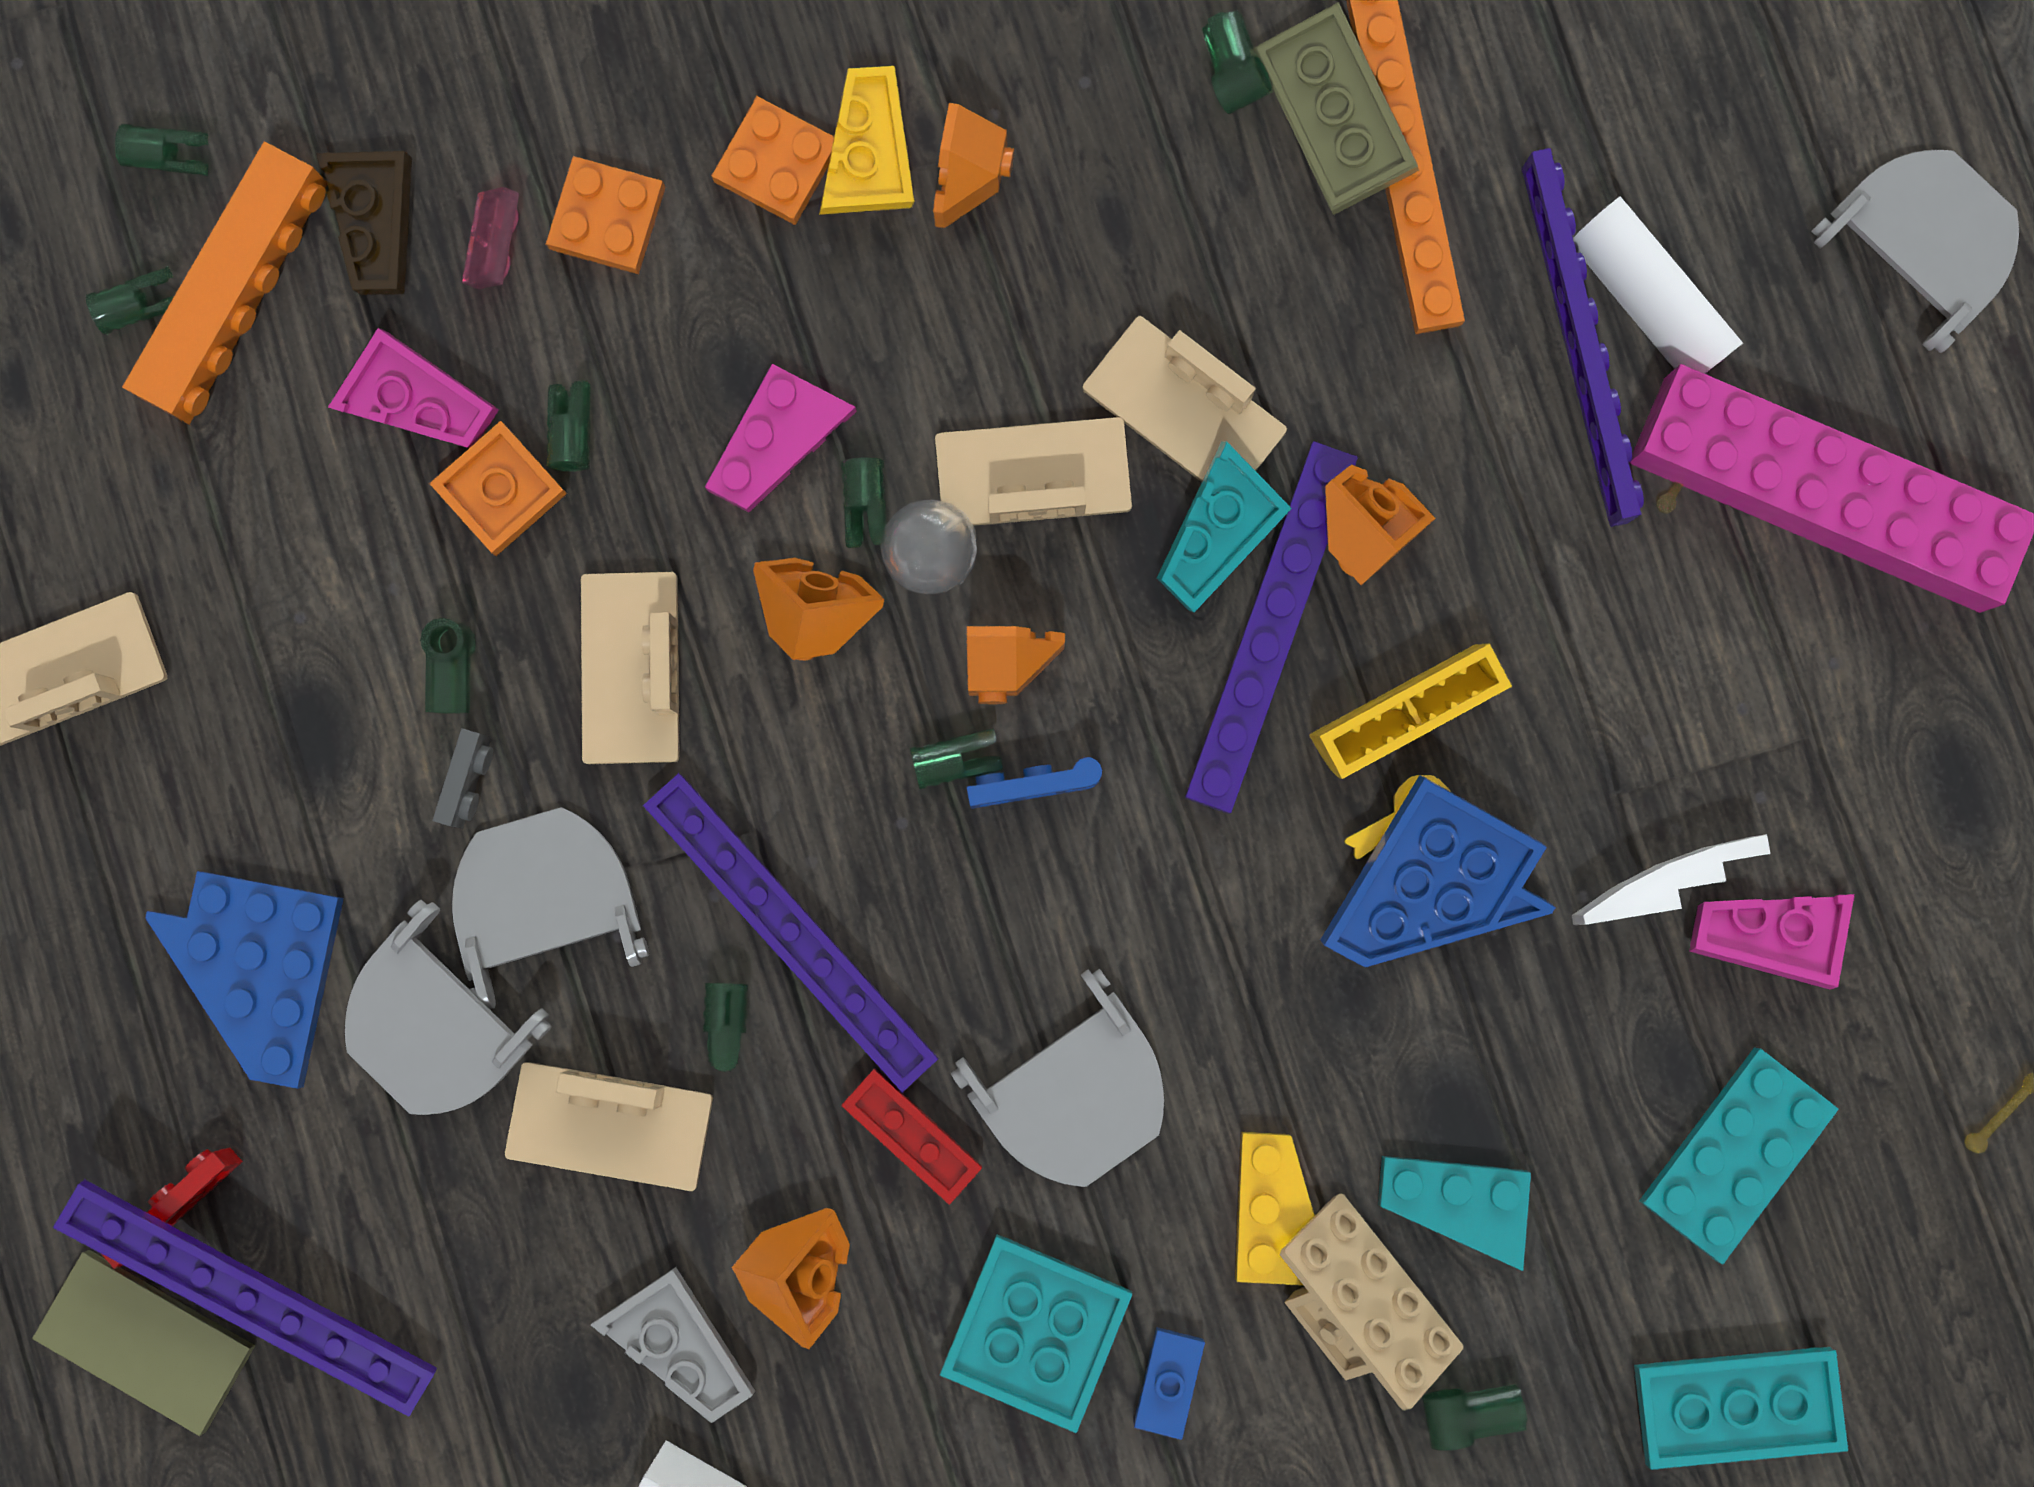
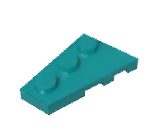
M1221 441L1157 576V579L1191 612H1195L1292 509L1227 441Z
M1382 1156L1378 1196L1379 1206L1523 1271L1531 1172Z

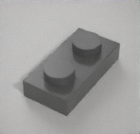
M461 728L432 821L463 829L465 821L472 820L479 802V794L475 793L480 774L485 775L493 758V748L489 747L491 737Z

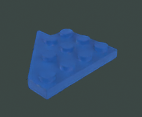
M1419 775L1320 940L1324 946L1363 967H1369L1552 914L1556 908L1553 904L1523 888L1547 846Z
M197 871L187 917L147 911L145 918L249 1079L296 1089L303 1088L344 898Z

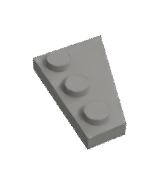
M676 1267L591 1324L603 1336L608 1335L626 1350L625 1353L638 1364L642 1363L665 1382L666 1387L711 1423L755 1393L751 1383Z

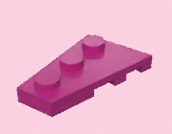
M379 328L328 406L331 409L470 448L483 436L499 411L495 406L391 334Z
M772 364L707 482L706 490L750 512L790 475V471L802 459L826 441L825 438L834 429L857 412L856 407Z
M1855 894L1812 898L1811 896L1782 900L1753 899L1703 902L1697 908L1689 951L1829 990L1837 988Z

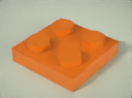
M757 96L713 172V181L796 225L829 166L834 136Z
M573 156L546 245L550 250L639 274L665 191L663 181Z
M502 421L497 423L429 483L495 556L501 553L567 494Z

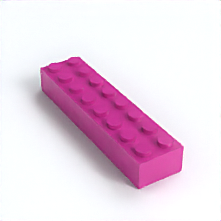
M1682 364L1664 378L1632 453V460L1629 462L1634 466L1979 613L2005 605L2034 534V513Z

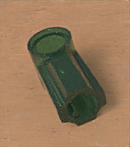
M1236 10L1233 12H1220L1207 19V24L1202 28V32L1216 72L1211 77L1212 85L1219 103L1227 114H1232L1272 94L1271 79L1263 62L1254 52L1243 16Z
M446 618L433 619L426 624L420 638L421 647L426 653L425 713H470L471 655L475 651V635L463 623ZM453 629L457 634V645L451 652L445 654L440 648V638L445 631Z
M1516 1384L1467 1393L1463 1389H1445L1433 1391L1422 1396L1430 1445L1434 1450L1449 1451L1462 1449L1473 1445L1475 1439L1527 1430L1525 1403Z

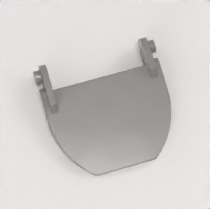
M1927 150L1898 157L1876 169L1831 213L1835 218L1832 223L1825 217L1811 231L1817 237L1814 243L1821 249L1846 224L1853 229L1946 317L1922 344L1928 351L1935 348L1938 352L1942 353L1955 341L1950 333L1953 330L1957 334L1963 331L1991 302L2006 282L2018 249L2019 220L2017 209L1955 151Z
M561 807L476 832L466 848L457 870L453 888L452 913L468 980H473L475 988L469 990L489 1009L495 1008L496 1000L488 968L616 930L620 932L624 951L631 967L642 964L641 958L649 956L645 938H636L635 932L641 930L625 869L613 847L587 821Z
M423 900L415 903L408 911V915L412 920L409 923L404 920L396 927L367 961L358 975L351 991L346 1011L345 1043L347 1053L409 1114L430 1115L461 1108L488 1093L531 1048L532 1044L528 1040L532 1036L537 1040L541 1039L552 1026L546 1021L549 1014L541 1008L514 1034L484 1003L479 1001L417 939L440 912V908L434 902L426 904Z
M1100 969L1092 974L1089 970H1086L1081 974V977L1103 1008L994 1085L986 1089L964 1057L955 1062L958 1068L951 1073L961 1089L968 1084L973 1091L967 1095L1001 1145L1016 1160L1043 1177L1063 1184L1087 1187L1159 1136L1164 1110L1163 1083L1154 1052L1116 994L1113 992L1107 996L1103 991L1110 983Z

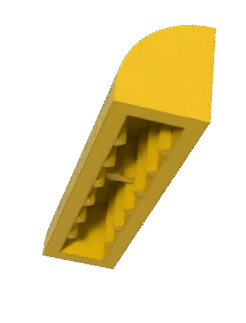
M1476 644L1309 734L1328 767L1338 778L1343 779L1511 688L1512 685L1491 645Z

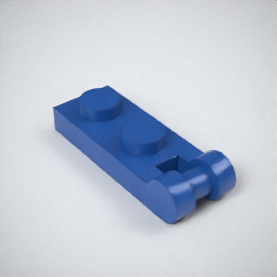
M1085 757L1076 762L1071 770L1052 772L1051 765H1041L1023 769V778L1005 780L1004 773L975 777L977 785L967 787L970 807L973 809L1091 789L1098 784L1102 776V768L1097 760Z

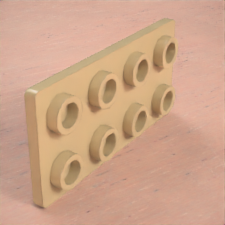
M1142 316L1136 317L1083 384V391L1116 417H1121L1125 424L1201 482L1221 441H1227L1256 471L1287 431L1284 424L1251 400L1256 388L1182 331L1179 330L1171 339Z
M1121 417L938 433L935 436L942 522L946 528L1123 513L1131 510L1132 502L1124 420Z
M674 572L582 575L583 762L586 764L677 762L679 760L677 575Z
M128 592L0 643V746L167 680L166 670L137 594Z
M525 1062L520 1070L505 1157L510 1160L693 1191L698 1185L713 1096L704 1092Z
M1344 1194L1334 1196L1280 1251L1283 1260L1305 1286L1295 1290L1284 1303L1345 1380L1373 1372L1402 1410L1411 1409L1463 1350V1344Z

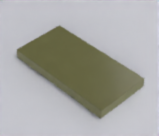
M1339 2L1254 47L1261 66L1333 215L1419 171L1417 162Z
M91 1250L82 1252L32 1338L198 1436H201L208 1430L256 1346L120 1267L114 1269L105 1258Z

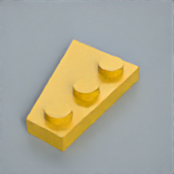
M895 67L850 68L845 78L819 215L911 208L914 203Z
M1241 1132L1235 1280L1248 1283L1303 1285L1280 1255V1251L1314 1217L1292 1136L1290 1134Z

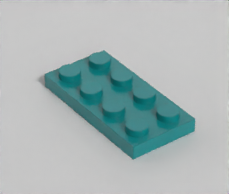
M1754 1047L1639 1202L1708 1256L1723 1265L1839 1109L1761 1048Z
M1831 1347L1634 1365L1645 1465L1650 1469L1848 1451L1836 1350Z

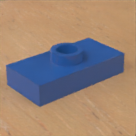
M1156 1327L1133 1422L1134 1428L1182 1440L1205 1345L1204 1339Z

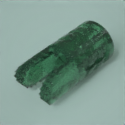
M121 124L115 137V153L120 166L129 168L134 166L137 168L160 169L165 172L208 176L207 163L191 159L177 160L178 143L194 147L208 145L207 133L168 128L160 130L159 128L134 127L131 124Z
M169 266L126 280L125 284L115 285L111 289L107 288L99 291V293L92 292L86 294L88 310L100 332L106 335L112 333L113 329H120L128 324L132 325L139 320L147 321L164 315L174 296L162 299L158 304L149 306L142 288L150 285L155 287L173 278Z
M581 380L571 383L570 397L565 390V386L563 387L562 384L549 385L548 457L546 458V466L551 469L582 471L590 468L591 387L588 381Z
M853 458L841 462V470L843 471L842 483L844 484L843 497L845 500L843 502L845 543L848 549L863 545V512H867L868 530L873 544L882 545L888 542L886 500H884L885 487L883 486V459Z
M993 728L953 737L948 741H938L936 744H926L919 748L911 747L910 751L919 789H925L926 786L940 785L943 782H953L955 779L963 780L1003 770L1001 757L999 758V756H985L963 762L961 756L963 752L994 744L997 740L995 730Z
M705 983V1010L703 1011L704 1024L702 1032H708L707 1050L709 1054L707 1056L709 1059L707 1061L711 1063L710 1066H714V1069L718 1068V1071L723 1070L726 1073L729 1070L731 1072V1069L735 1068L736 1064H739L738 1059L740 1057H738V1053H740L741 1033H746L747 1029L745 1025L749 984Z

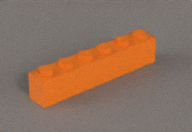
M265 141L262 143L122 388L189 425L194 416L199 415L205 409L209 400V390L215 379L229 367L233 357L232 350L241 334H245L252 327L256 317L255 310L265 293H269L276 285L281 264L287 254L293 252L299 245L302 238V228L311 212L317 211L324 201L327 181L314 167Z

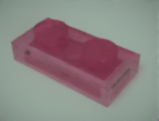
M505 187L478 193L462 284L476 289L503 285L504 278L510 268L508 253L511 236L518 223V211L516 208L519 193Z

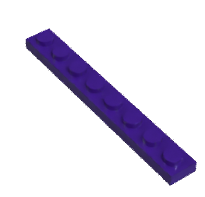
M1551 148L1538 150L1530 154L1522 167V172L1609 525L1614 527L1630 523L1641 515L1640 508L1643 507L1644 503L1643 492L1640 483L1632 478L1629 462L1632 460L1631 443L1626 434H1621L1617 418L1621 413L1620 399L1617 391L1614 388L1610 389L1606 371L1609 370V355L1605 344L1598 341L1595 329L1598 323L1597 306L1592 297H1587L1584 285L1587 277V267L1583 254L1576 252L1573 235L1576 231L1575 217L1570 207L1565 208L1561 192L1565 184L1563 169L1559 162L1554 163Z
M1314 441L1312 442L1289 505L1292 509L1285 516L1185 799L1231 814L1328 543L1325 486L1350 465L1355 466L1358 459L1357 456Z
M678 773L643 805L901 1092L907 1089L939 1059L682 774Z
M83 1180L78 1184L53 1226L54 1229L408 1417L411 1415L437 1370V1367L87 1180Z

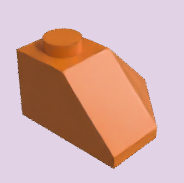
M949 103L938 163V167H940L938 184L942 186L941 191L936 190L933 209L935 227L941 228L947 227L999 192L1001 177H1010L1014 159V148L1007 147V130L954 103Z
M1350 465L1325 486L1328 550L1338 560L1342 570L1348 575L1353 576L1362 585L1436 518L1404 484L1391 479H1387L1383 484L1367 479V470Z
M799 558L755 562L753 572L769 636L792 660L806 661L817 656L835 654L883 608L885 599L859 575L841 570L839 578H835L824 572L813 571V562Z
M967 626L969 696H978V703L1006 704L1007 696H1017L1064 650L1065 633L1049 631L1045 632V638H1036V633L1030 631V628L1017 626Z
M825 1208L761 1232L732 1266V1269L749 1302L801 1347L810 1349L838 1313L841 1293L834 1291L838 1265L847 1264L850 1243L835 1211Z

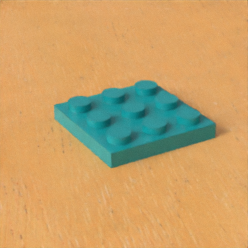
M996 1234L941 1369L940 1376L1077 1433L1133 1293L1129 1289Z

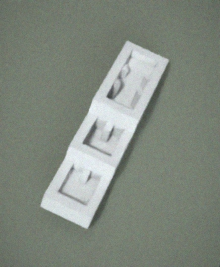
M1767 834L1704 847L1657 864L1612 887L1572 915L1573 925H1586L1682 909L1678 889L1726 881L1723 867L1724 861L1770 854Z

